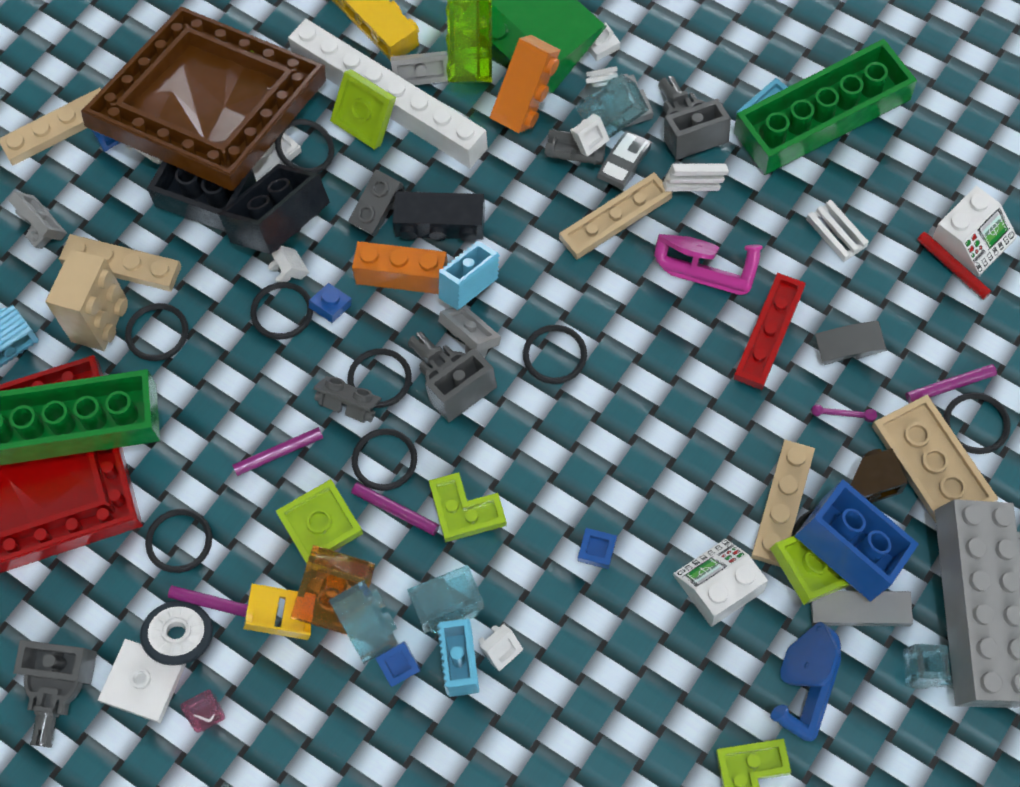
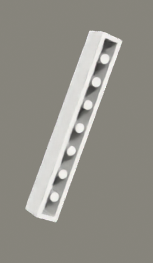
M305 19L288 37L291 52L325 65L326 78L339 87L344 72L352 69L395 96L396 100L390 119L471 169L488 149L487 134L484 128L308 19Z

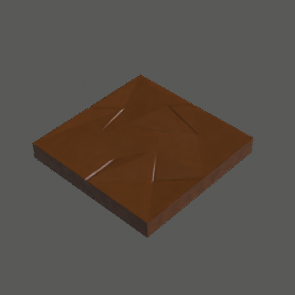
M181 6L81 110L85 127L233 191L325 83V65Z

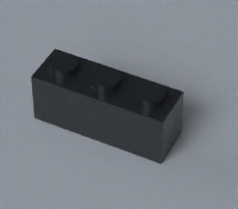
M395 191L393 213L395 237H401L406 240L416 238H431L437 241L461 239L468 242L476 239L483 240L485 222L484 194Z

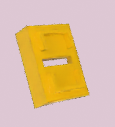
M252 583L243 629L308 640L311 636L316 595ZM279 598L285 599L281 626L275 627Z

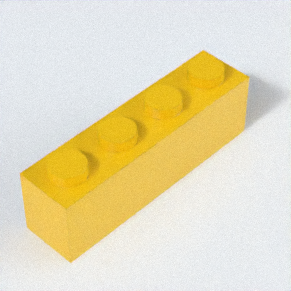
M332 0L390 61L391 57L406 55L419 46V28L413 19H407L402 14L400 7L395 1Z

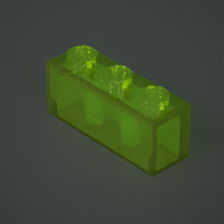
M447 0L446 44L448 46V64L446 65L448 82L459 84L492 83V0Z

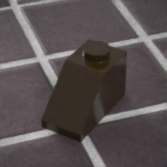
M893 448L885 451L874 449L866 453L850 485L869 502L874 503L902 494L908 482Z

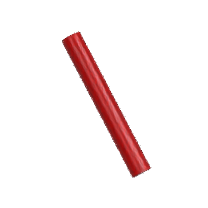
M925 231L917 238V241L980 298L985 300L992 293L985 284Z

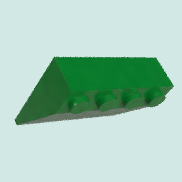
M476 0L464 16L510 60L519 38L532 35L560 49L561 51L557 58L559 66L556 72L550 76L547 84L549 86L548 92L550 93L555 91L607 27L578 0Z

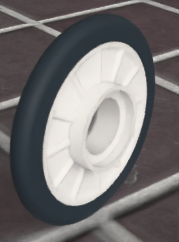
M172 601L158 606L149 613L141 627L140 641L146 654L154 661L164 665H183L197 659L204 653L211 642L213 626L210 617L200 606L184 601ZM173 627H182L186 630L185 634L178 639H172L167 635Z

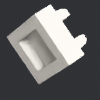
M606 22L604 24L607 27L588 49L596 62L620 49V41Z
M592 114L570 130L581 154L587 157L610 140L601 117L596 114Z
M281 246L272 253L275 260L269 264V270L275 272L279 269L281 270L280 275L275 278L276 282H288L291 277L302 280L309 273L295 249Z
M505 624L501 627L493 626L491 629L494 633L486 640L482 637L479 639L480 648L498 671L502 670L523 650L512 630Z

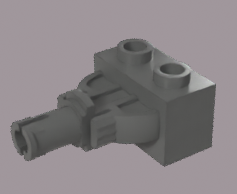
M668 76V80L666 77L660 80L658 87L667 99L663 104V110L666 114L664 120V141L676 160L729 142L731 118L719 99L709 102L697 99L694 93L688 94L687 91H682L673 76Z
M421 331L416 333L420 340H417L414 335L409 339L408 346L424 360L420 363L419 369L425 375V386L430 403L448 422L497 388L493 366L475 348L466 354L452 351L447 345L443 346L442 350L440 346L436 347Z
M20 640L13 673L24 675V688L29 697L27 710L34 711V714H36L30 745L52 748L56 718H59L60 715H68L69 704L78 696L83 684L91 685L97 655L96 651L80 647Z

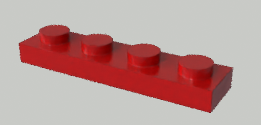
M777 273L736 369L734 380L763 390L805 289V282Z

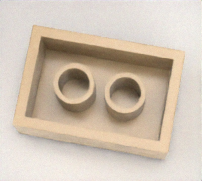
M70 249L45 301L71 342L105 351L108 342H112L114 339L120 316L126 313L128 307V299L106 259L75 249Z

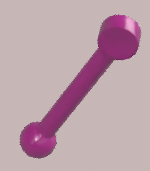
M815 404L811 408L814 416L828 414L864 418L869 423L874 422L877 418V412L874 409L860 412L823 408L819 404Z

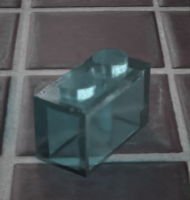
M623 74L609 80L606 86L595 94L589 95L582 104L576 107L582 121L592 114L600 116L609 139L649 110L636 83Z
M468 565L407 589L424 633L429 631L431 633H438L437 625L440 622L458 620L460 618L472 619L480 614V610L484 609L482 596Z
M364 580L329 600L363 664L398 644L392 633L397 629L392 617L388 612L383 614L381 611L386 606L377 589L370 591Z

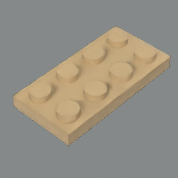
M928 395L874 421L872 428L887 450L893 448L907 481L935 523V509L954 499L998 501V497Z

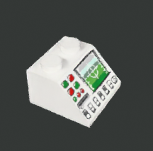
M976 185L938 223L932 238L970 272L979 277L1016 240L1017 235L1002 205Z
M724 539L673 573L675 579L711 627L762 594L768 582L751 557L727 539Z

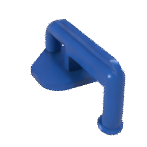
M823 622L816 623L787 649L781 666L780 675L785 683L794 686L810 687L800 720L789 713V708L786 705L775 707L770 714L772 721L777 722L784 729L807 742L815 740L818 735L841 663V641L839 636Z

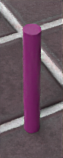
M990 364L906 392V399L910 404L925 395L931 398L996 376V367L994 364Z
M319 427L232 466L236 475L239 476L323 439V435Z
M358 482L352 488L351 493L433 536L437 533L440 525Z
M173 585L168 591V598L242 617L246 616L248 604Z

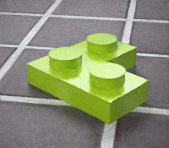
M459 472L429 480L445 543L507 526L498 493L467 501Z
M784 739L716 750L723 787H759L758 780L791 774Z

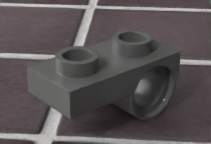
M375 169L348 221L376 236L390 209L394 210L395 191L405 192L404 184Z

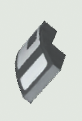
M626 130L609 153L598 172L597 178L624 189L635 175L638 164L650 151L652 142Z

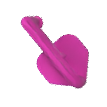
M659 234L655 246V258L657 263L672 276L734 294L744 295L752 288L763 246L753 244L744 247L747 255L741 275L699 264L700 258L714 259L719 247L713 243L689 236ZM669 246L684 255L693 257L692 263L667 256Z

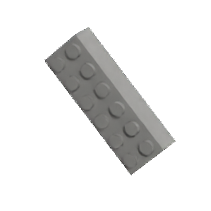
M954 499L935 509L955 706L1020 707V552L1014 503Z

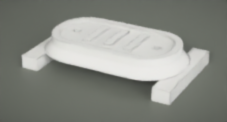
M617 66L586 72L587 77H589L586 78V83H591L592 87L615 83L614 79L618 78L616 73L618 71Z

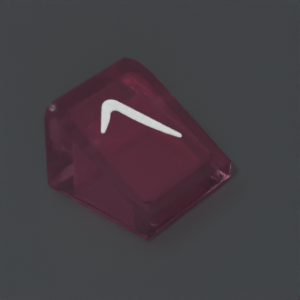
M209 689L180 705L187 720L197 733L225 719L224 711L217 697Z

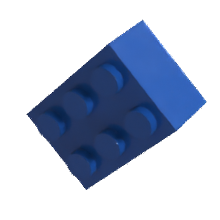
M844 479L821 499L795 534V537L870 602L893 584L919 545V543Z

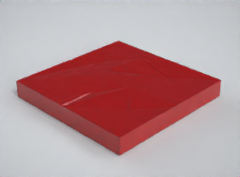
M95 355L0 384V391L103 376L97 358ZM122 447L0 465V573L143 527Z

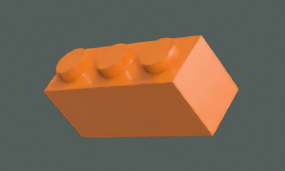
M532 35L519 38L489 118L517 133L532 128L539 117L537 110L540 102H543L548 94L549 86L547 84L550 76L556 72L559 66L557 58L561 50Z
M357 241L352 265L355 282L358 285L439 294V269L447 266V252Z

